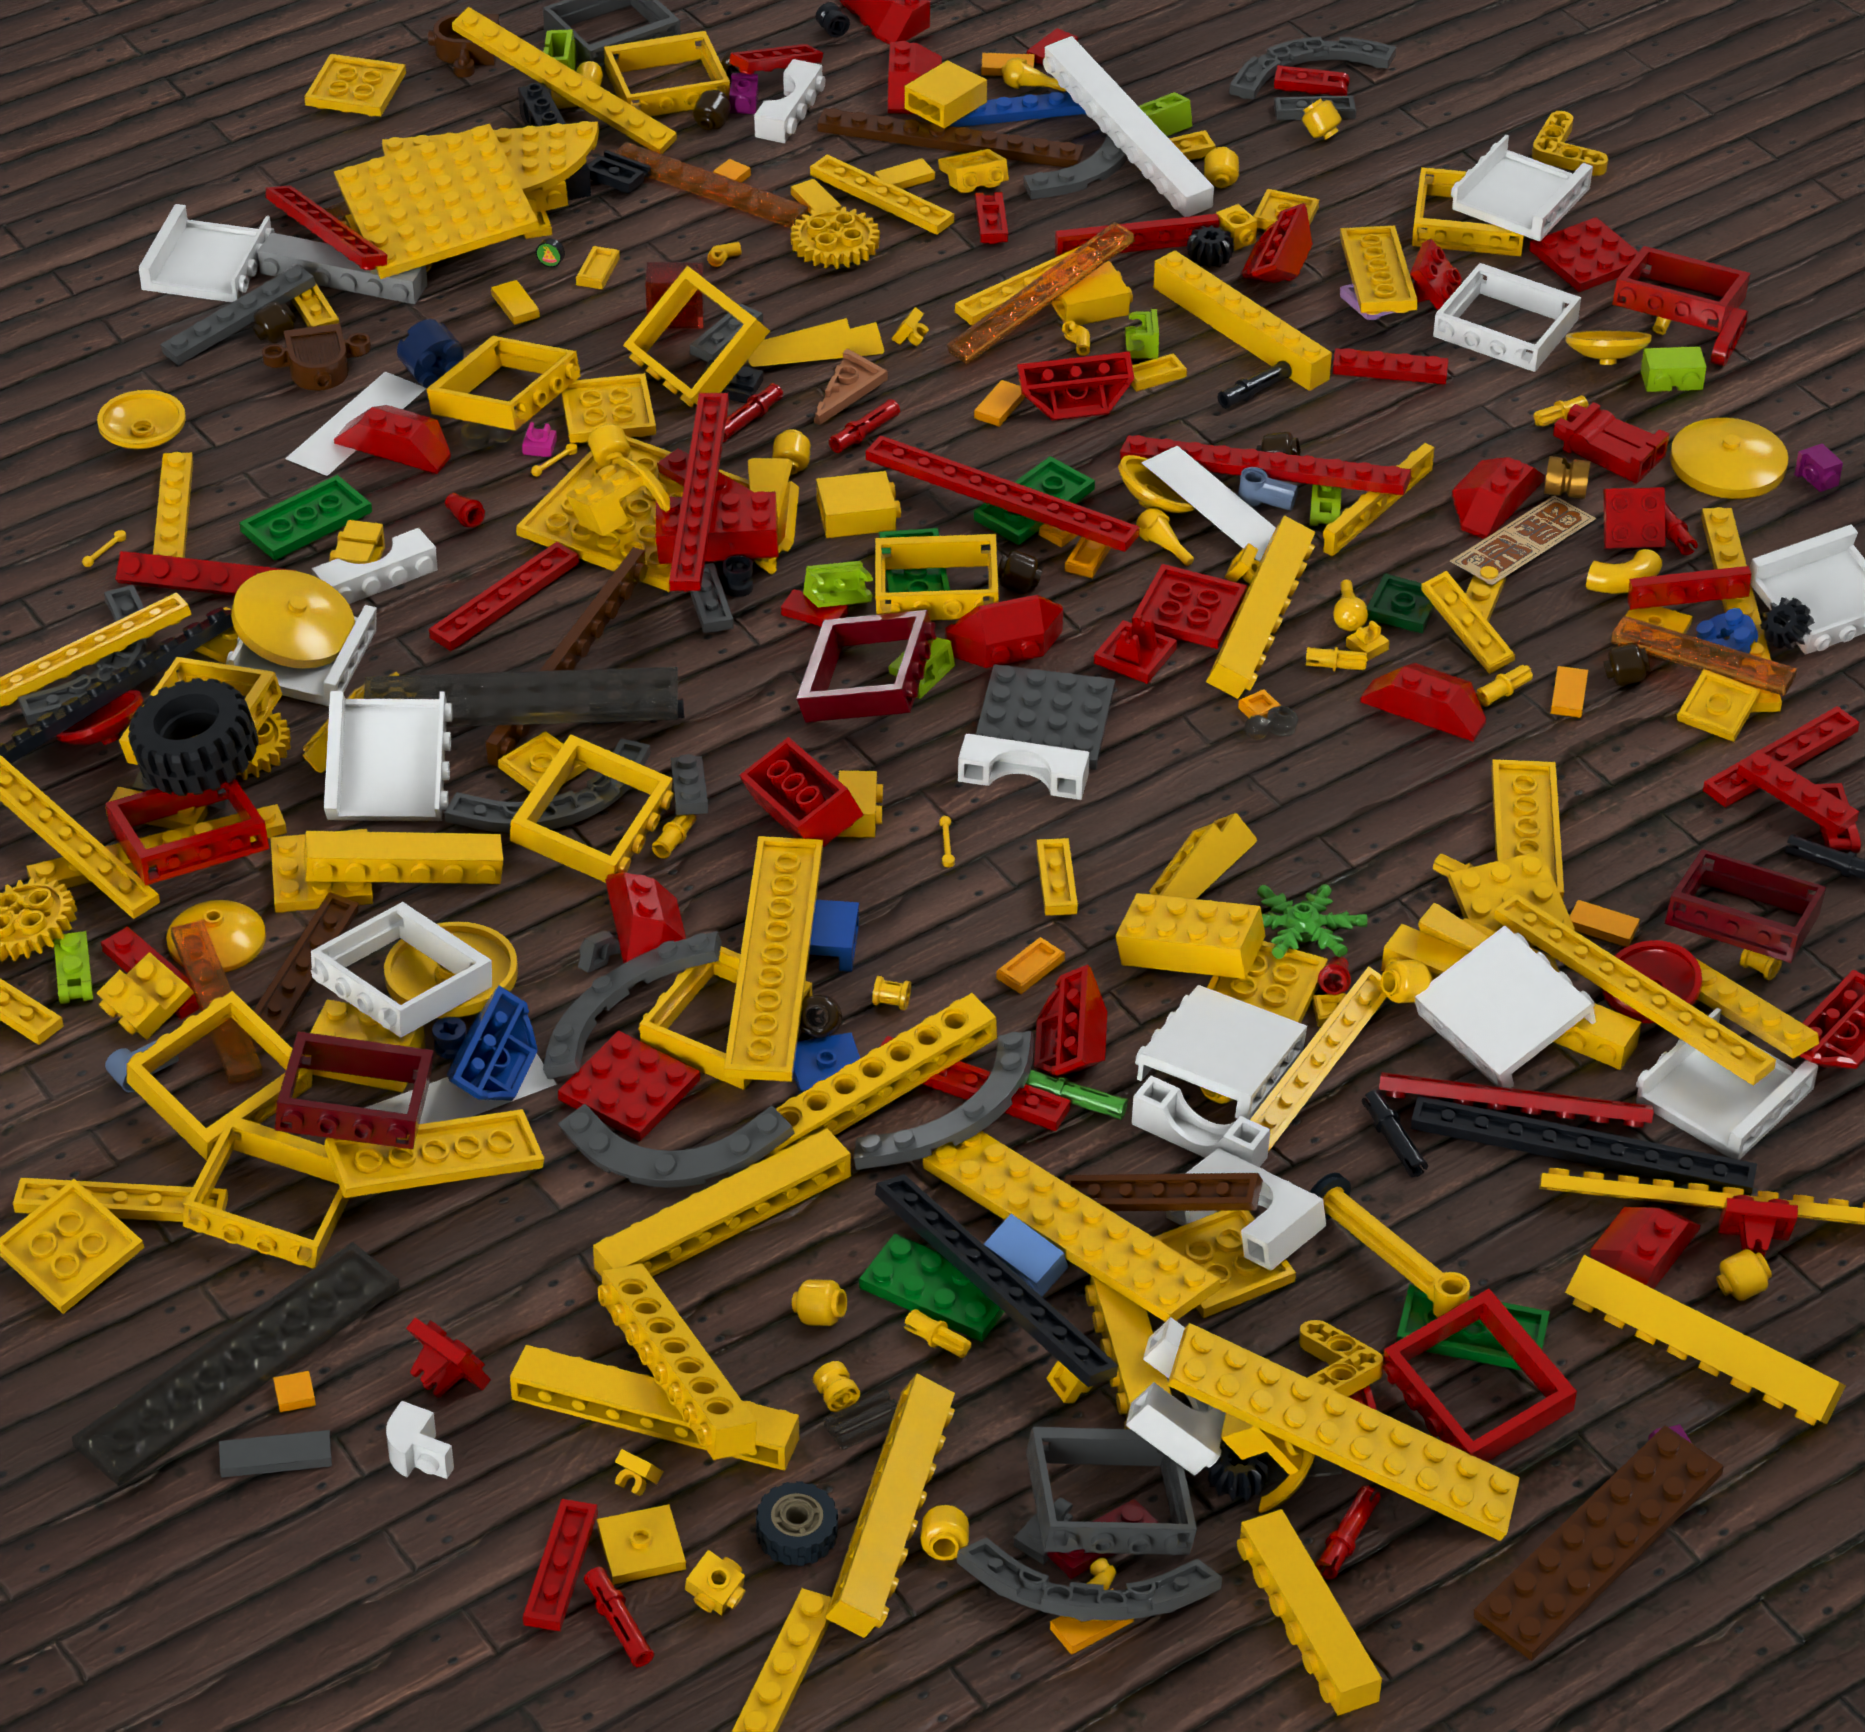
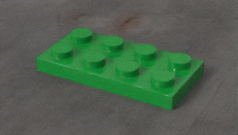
M1051 456L1015 481L1017 484L1074 504L1095 490V480ZM984 503L974 510V521L1017 545H1020L1039 531V527L1044 524L988 503Z
M336 475L239 522L240 532L270 558L276 560L346 526L348 520L356 521L372 513V504L341 477Z
M938 528L879 532V538L939 536ZM882 548V554H891V548ZM946 568L886 570L888 593L950 591Z
M895 1233L859 1278L860 1289L910 1311L917 1309L933 1320L945 1321L949 1328L981 1342L984 1341L1004 1313L998 1305L939 1252Z
M1409 1284L1396 1342L1437 1319L1433 1313V1302L1428 1299V1296L1412 1284ZM1501 1302L1542 1350L1550 1311ZM1480 1319L1426 1350V1352L1522 1370Z

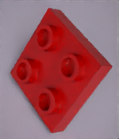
M1432 238L1423 242L1410 275L1415 280L1413 287L1417 296V302L1430 300L1435 308L1439 310L1461 285L1462 278L1459 271L1447 260L1442 248L1438 247Z
M1665 487L1603 489L1604 548L1665 547Z
M1137 614L1133 624L1123 620L1095 652L1094 664L1148 684L1176 651L1177 640L1156 633L1153 619L1148 618L1144 623L1142 615Z
M1736 1195L1733 1198H1727L1719 1219L1718 1233L1739 1235L1742 1251L1749 1249L1754 1253L1760 1252L1765 1258L1771 1239L1789 1241L1797 1221L1798 1205H1790L1788 1201L1783 1199H1771L1768 1202L1754 1201V1198L1747 1195Z
M415 1317L406 1329L423 1345L410 1370V1374L413 1377H418L424 1371L420 1381L426 1390H430L437 1384L433 1390V1394L436 1397H441L462 1377L482 1391L491 1381L482 1370L485 1364L472 1354L473 1351L460 1340L455 1339L453 1341L447 1336V1332L430 1320L426 1325Z

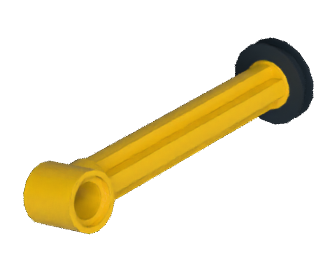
M1333 1172L1327 1174L1312 1187L1310 1193L1316 1194L1323 1199L1325 1219L1333 1218L1423 1291L1428 1296V1299L1433 1302V1313L1437 1318L1469 1300L1470 1282L1466 1276L1456 1272L1443 1273L1349 1197L1351 1192L1350 1181L1340 1173Z

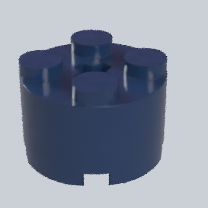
M426 319L410 327L407 331L408 337L405 341L401 339L397 346L399 360L424 388L432 385L462 361L464 356V350L459 341L442 322L437 323L434 319Z

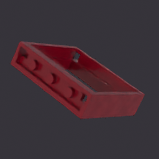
M919 610L824 620L796 698L805 723L910 713L914 699L918 697L920 680L924 678L926 662L931 656L933 640H936L934 631L936 624L931 622L928 611ZM908 640L894 684L828 690L843 646Z
M1701 849L1671 895L1664 924L1791 963L1820 915L1826 887ZM1708 858L1715 861L1714 864L1706 862V864L1704 865V859ZM1701 884H1705L1802 914L1797 925L1792 927L1701 899L1694 895ZM1813 890L1816 891L1815 895L1809 894V891ZM1786 935L1790 938L1789 940L1782 939V936Z
M298 1031L277 1100L275 1131L414 1149L431 1079L433 1050ZM300 1068L414 1083L407 1114L295 1099L292 1096ZM407 1135H409L408 1140L397 1139V1138H405V1139H407Z

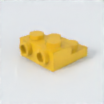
M990 149L938 159L939 170L948 174L949 185L960 193L973 192L979 186L986 188L1000 186L1001 182L1009 180L1007 159Z
M149 952L127 974L119 970L97 992V995L102 999L98 1005L112 1018L116 1014L119 1015L121 1019L118 1023L133 1036L138 1032L148 1040L194 992Z

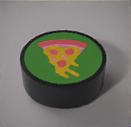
M547 238L536 248V257L544 266L556 267L564 259L565 250L559 241Z

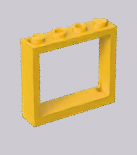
M706 31L604 47L605 71L617 97L650 117L693 110L699 96L709 90H719L729 100L730 80ZM695 41H702L701 46H696ZM618 54V59H614L613 55ZM701 60L711 81L630 94L621 72ZM639 99V103L633 104L632 100Z
M1421 167L1412 246L1421 247L1423 242L1432 238L1435 244L1442 249L1511 256L1522 255L1524 236L1493 224L1423 218L1426 195L1451 197V190L1454 184L1465 176L1466 171Z
M686 266L623 346L632 352L629 356L632 361L641 368L644 364L648 365L649 367L645 370L657 381L664 378L665 382L662 385L675 395L680 391L682 393L680 399L692 407L694 404L697 405L699 393H721L770 333V330L697 272ZM699 290L742 323L743 326L691 389L649 356L647 352L694 293Z
M491 336L426 390L431 414L516 431L580 378L581 374L576 351ZM502 366L542 374L511 401L468 394Z
M996 534L875 538L876 615L927 610L930 620H957L978 606L999 602ZM990 544V550H981V545ZM882 548H891V554H882ZM988 566L989 589L886 593V570ZM989 596V601H983V597ZM886 600H891V604H886Z
M176 657L169 669L165 671L158 685L150 693V696H155L158 694V690L166 686L170 688L175 686L176 682H191L195 678H201L203 681H207L210 678L216 679L220 683L225 682L240 691L243 696H246L245 701L257 733L282 697L276 674L273 671ZM128 726L119 742L127 763L138 765L129 742Z
M570 734L511 820L510 841L605 882L607 875L627 873L634 853L639 854L643 849L646 841L645 836L649 831L654 832L663 809L668 810L670 808V801L675 795L671 792L673 778ZM577 763L650 795L611 856L536 824Z
M721 946L719 961L687 968L684 972H680L677 975L674 984L666 993L663 992L659 996L656 1005L650 1012L643 1015V1020L640 1022L638 1030L640 1031L641 1042L702 1073L745 1090L753 1079L724 1078L726 1053L668 1030L670 1025L713 975L733 983L737 982L741 954ZM806 980L803 1000L813 996L812 983Z
M233 991L224 997L214 999L201 1013L188 1017L179 1028L170 1034L162 1035L153 1046L144 1052L136 1053L127 1063V1083L206 1161L231 1115L260 1124L276 1113L277 1100L285 1073L207 1128L150 1073L229 1018H232L286 1070L292 1048ZM300 1068L292 1098H297L312 1087V1069Z
M231 1115L184 1204L183 1227L223 1239L228 1243L257 1250L262 1254L291 1261L296 1265L315 1269L350 1197L344 1198L340 1187L314 1240L205 1204L233 1150L338 1184L324 1145L282 1131H275L273 1128Z

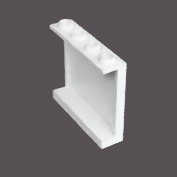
M1505 135L1498 143L1492 145L1490 151L1485 156L1480 157L1478 163L1472 169H1468L1465 176L1459 182L1454 184L1451 190V197H1453L1452 209L1540 242L1590 189L1593 166L1582 163L1572 174L1507 150L1509 136Z
M175 204L139 265L141 289L225 302L236 301L243 293H246L251 277L256 275L257 266L259 265V248L271 232L275 233L274 228H271L270 217H265L259 229L187 219L186 205Z
M1852 524L1753 558L1749 567L1752 573L1750 585L1770 611L1772 610L1770 602L1779 605L1781 597L1787 598L1789 601L1792 598H1796L1802 602V605L1810 608L1811 613L1809 615L1815 622L1808 626L1812 631L1810 635H1804L1805 645L1796 642L1805 655L1815 651H1823L1831 645L1848 642L1856 636L1865 634V559L1854 546L1858 532Z
M365 605L359 617H354L355 625L334 662L325 666L301 669L278 665L257 655L239 637L237 647L234 651H230L227 656L226 664L273 671L276 674L283 696L329 706L330 691H343L344 693L376 632L377 608Z
M330 691L324 811L327 820L442 821V812L449 805L448 791H443L444 780L450 779V763L445 761V751H451V732H446L447 722H452L453 715L452 703H447L445 692H440L439 699H345L343 691Z
M1503 926L1435 978L1425 991L1415 996L1418 1014L1495 1086L1512 1088L1514 1086L1512 1073L1580 1020L1585 1018L1592 1025L1596 1022L1593 1009L1595 1004L1589 994L1585 991L1579 992L1564 972H1557L1551 967L1549 960L1543 953H1535L1520 933L1514 934L1506 926Z
M1198 985L1190 995L1183 997L1180 1007L1176 1012H1170L1165 1025L1161 1029L1157 1028L1148 1045L1142 1046L1139 1049L1135 1061L1136 1065L1139 1066L1137 1080L1142 1081L1150 1070L1154 1068L1236 1100L1235 1118L1238 1119L1239 1116L1250 1119L1302 1053L1307 1026Z
M1717 1007L1708 1016L1719 1023L1721 1009ZM1679 1038L1672 1050L1662 1053L1657 1063L1650 1070H1644L1638 1077L1636 1087H1638L1636 1103L1652 1105L1653 1113L1727 1157L1740 1160L1814 1089L1818 1065L1805 1060L1795 1069L1769 1054L1776 1059L1775 1069L1753 1086Z

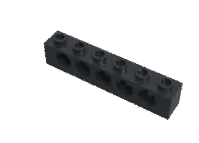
M544 82L518 87L520 115L526 126L566 124ZM585 163L577 172L565 180L568 201L591 196L590 169L587 163Z

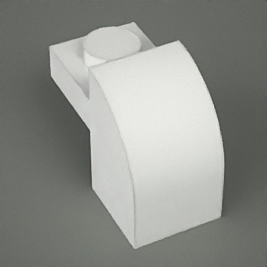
M401 1401L389 1418L386 1426L389 1459L392 1466L405 1477H408L414 1467L426 1474H435L447 1479L454 1470L452 1445L434 1439L436 1437L434 1412Z

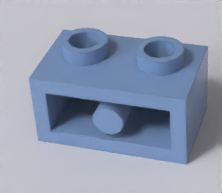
M1010 1214L984 1243L985 1247L1041 1297L1068 1268L1063 1251L1013 1214Z

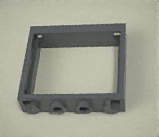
M563 0L543 7L544 30L546 32L549 30L572 29L571 25L630 5L651 23L590 45L573 30L577 61L580 64L587 61L599 64L601 69H605L604 47L681 35L680 20L658 0ZM614 54V59H618V54Z
M1032 1427L1026 1454L1044 1552L1069 1553L1073 1550L1085 1549V1553L1190 1555L1197 1527L1185 1471L1182 1466L1131 1429ZM1042 1442H1049V1444L1043 1445ZM1046 1463L1160 1466L1172 1523L1057 1521Z

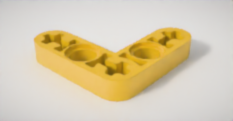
M1566 111L1551 113L1533 142L1532 158L1548 165L1576 171L1582 163L1593 166V176L1605 174L1608 164V156L1605 153L1565 143L1572 132L1573 116Z
M1310 1320L1300 1326V1347L1329 1364L1328 1367L1307 1378L1348 1397L1382 1377L1383 1356L1378 1351L1324 1321Z

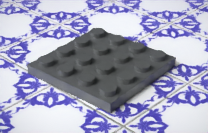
M994 664L976 735L1090 752L1089 769L1096 770L1115 690V679Z

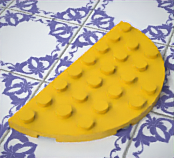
M582 121L572 124L556 123L548 126H526L524 128H500L493 130L524 193L538 188L545 191L568 179L587 162L586 156L591 150L596 148L599 137L598 121ZM449 132L441 135H418L416 137L382 139L383 153L386 156L399 150L412 148L425 142H431L457 133Z

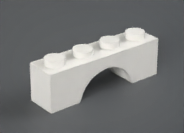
M792 59L783 72L784 95L787 97L763 101L754 115L755 137L785 143L789 136L795 133L798 123L805 118L808 108L814 105L818 93L824 90L826 79L822 74V65Z
M419 528L393 537L392 549L385 557L378 561L354 564L338 558L311 568L312 576L330 584L346 599L348 604L437 571L436 547Z
M966 733L958 757V782L989 786L993 781L1005 775L1026 774L1036 777L1045 783L1052 796L1082 800L1089 775L1090 752Z
M1151 1075L1133 1096L1132 1125L1204 1158L1217 1148L1236 1155L1259 1168L1268 1158L1269 1128L1242 1116H1239L1231 1124L1212 1123L1191 1109L1185 1101L1180 1088Z

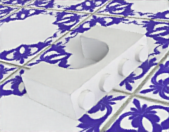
M1217 1148L1185 1173H1259L1263 1183L1258 1205L1267 1208V1210L1243 1228L1241 1235L1244 1258L1270 1271L1326 1227L1322 1198L1220 1148ZM1166 1211V1217L1183 1226L1214 1214L1217 1211Z
M1170 1317L1148 1338L1143 1360L1168 1378L1170 1377L1185 1327ZM1153 1382L1131 1403L1126 1426L1194 1476L1205 1466L1208 1468L1213 1466L1222 1452L1219 1447L1226 1413L1186 1395L1192 1405V1408H1190Z

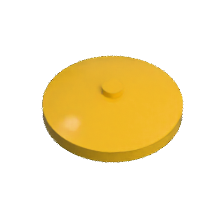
M1709 418L1689 424L1677 433L1672 442L1670 462L1676 475L1690 487L1711 496L1744 499L1766 494L1783 481L1787 472L1788 452L1782 441L1775 434L1760 425L1735 418Z
M293 570L266 571L249 578L238 589L231 609L233 627L239 638L249 649L270 662L291 668H317L334 662L355 625L350 605L335 588L315 576Z
M437 923V925L492 960V987L437 1018H457L479 1013L499 985L509 992L512 990L518 976L517 955L513 945L505 936L494 929L476 923ZM402 939L391 948L384 963L386 988L394 1001L400 1005L455 975Z

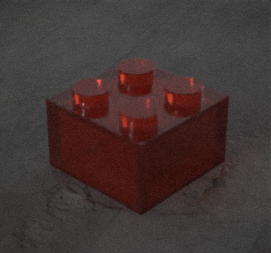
M647 262L645 280L647 315L686 266H689L704 278L703 263ZM697 290L667 328L703 329L705 314L704 294Z

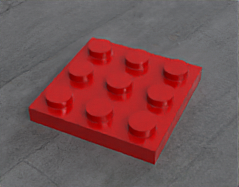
M1597 217L1546 235L1540 242L1536 240L1530 241L1529 251L1578 292L1618 278L1638 254L1635 248Z
M1161 564L1132 617V624L1135 616L1141 614L1144 623L1148 618L1153 619L1156 633L1218 649L1246 594L1247 585Z
M618 1030L580 1068L579 1072L575 1073L558 1090V1100L575 1109L586 1104L604 1124L641 1141L700 1081V1071Z

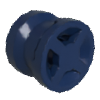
M444 1017L436 1021L432 1028L435 1039L434 1050L442 1058L455 1059L465 1039L466 1026L459 1018Z

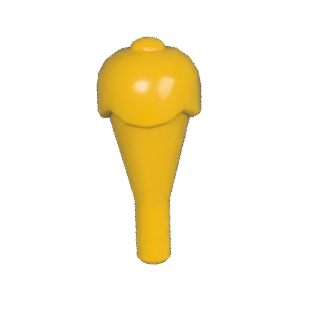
M1012 58L1001 68L1003 80L1010 87L1017 89L1020 86L1049 87L1066 92L1064 88L1060 87L1055 78L1049 77L1028 65L1024 59Z
M1149 508L1143 511L1136 521V526L1140 527L1139 536L1144 541H1152L1169 550L1185 566L1191 565L1194 557L1180 544L1168 523L1170 521L1169 517L1158 508Z
M1346 579L1340 584L1342 595L1334 606L1333 615L1334 621L1339 628L1351 632L1357 631L1359 627H1363L1366 624L1368 612L1364 601L1355 596L1352 582Z

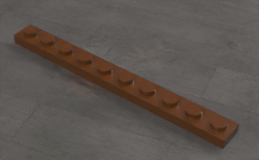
M824 108L817 122L818 132L962 153L990 149L1005 159L1065 168L1079 164L1083 156L1084 145H1077L1071 142L1063 143L1049 141L1044 138H1028L1017 134H1000L994 131L973 130L967 127L948 126L942 128L936 124L918 122L913 119L903 120L890 116L869 115L863 112L841 111L836 108Z
M632 548L485 741L488 764L498 767V759L512 752L522 736L525 737L528 734L531 724L537 716L540 717L543 714L549 700L558 694L560 686L567 677L573 674L575 666L580 659L586 657L592 643L596 638L601 637L605 626L611 619L616 617L620 606L631 597L633 589L638 582L644 580L648 570V566L645 564L644 550Z

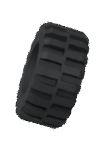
M195 678L191 682L186 683L179 681L175 683V686L170 688L166 686L158 690L157 695H151L145 700L143 707H138L129 726V742L143 777L146 778L151 786L159 788L160 791L168 794L174 792L178 796H186L187 793H193L194 795L204 794L205 790L212 789L214 791L221 788V784L232 782L236 779V774L239 772L243 773L247 769L248 761L252 762L258 746L257 730L244 696L240 691L234 689L233 686L210 678L207 681H203L201 678Z

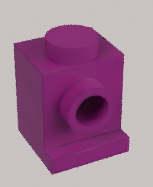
M732 73L729 93L730 113L755 114L759 97L758 74Z
M1821 443L1798 451L1794 475L1797 477L1803 476L1819 492L1839 486L1843 462Z

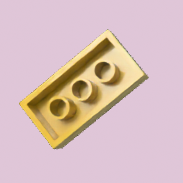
M1136 893L1115 936L1121 965L1246 979L1266 935L1260 906Z

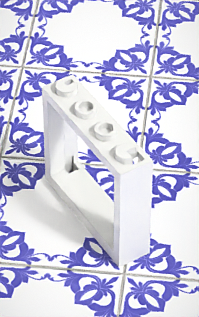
M1479 263L1435 314L1433 337L1536 372L1578 321L1581 297ZM1483 275L1487 276V280L1483 279ZM1479 294H1483L1555 319V321L1536 344H1532L1460 319L1459 317ZM1526 349L1534 351L1533 354L1526 352Z
M404 902L311 951V974L315 981L336 993L338 997L346 1000L400 1038L492 987L491 959ZM401 938L455 975L400 1005L345 967Z

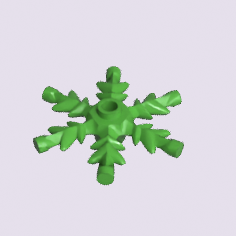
M1326 884L1321 885L1315 895L1307 893V901L1302 900L1301 903H1297L1292 906V900L1286 902L1284 893H1280L1277 896L1267 885H1262L1257 890V894L1264 899L1261 901L1263 905L1270 907L1273 912L1283 914L1281 916L1270 912L1268 915L1262 914L1264 929L1271 927L1272 930L1277 927L1286 928L1277 932L1279 936L1271 940L1272 943L1277 944L1272 949V954L1277 959L1283 958L1289 947L1297 950L1299 948L1297 942H1314L1317 940L1321 950L1329 947L1337 957L1344 956L1348 952V948L1341 944L1344 940L1339 936L1333 935V931L1321 927L1324 926L1336 930V927L1346 930L1353 929V926L1367 927V914L1349 915L1347 911L1333 915L1332 912L1328 915L1319 914L1326 911V906L1333 903L1328 898L1332 889Z

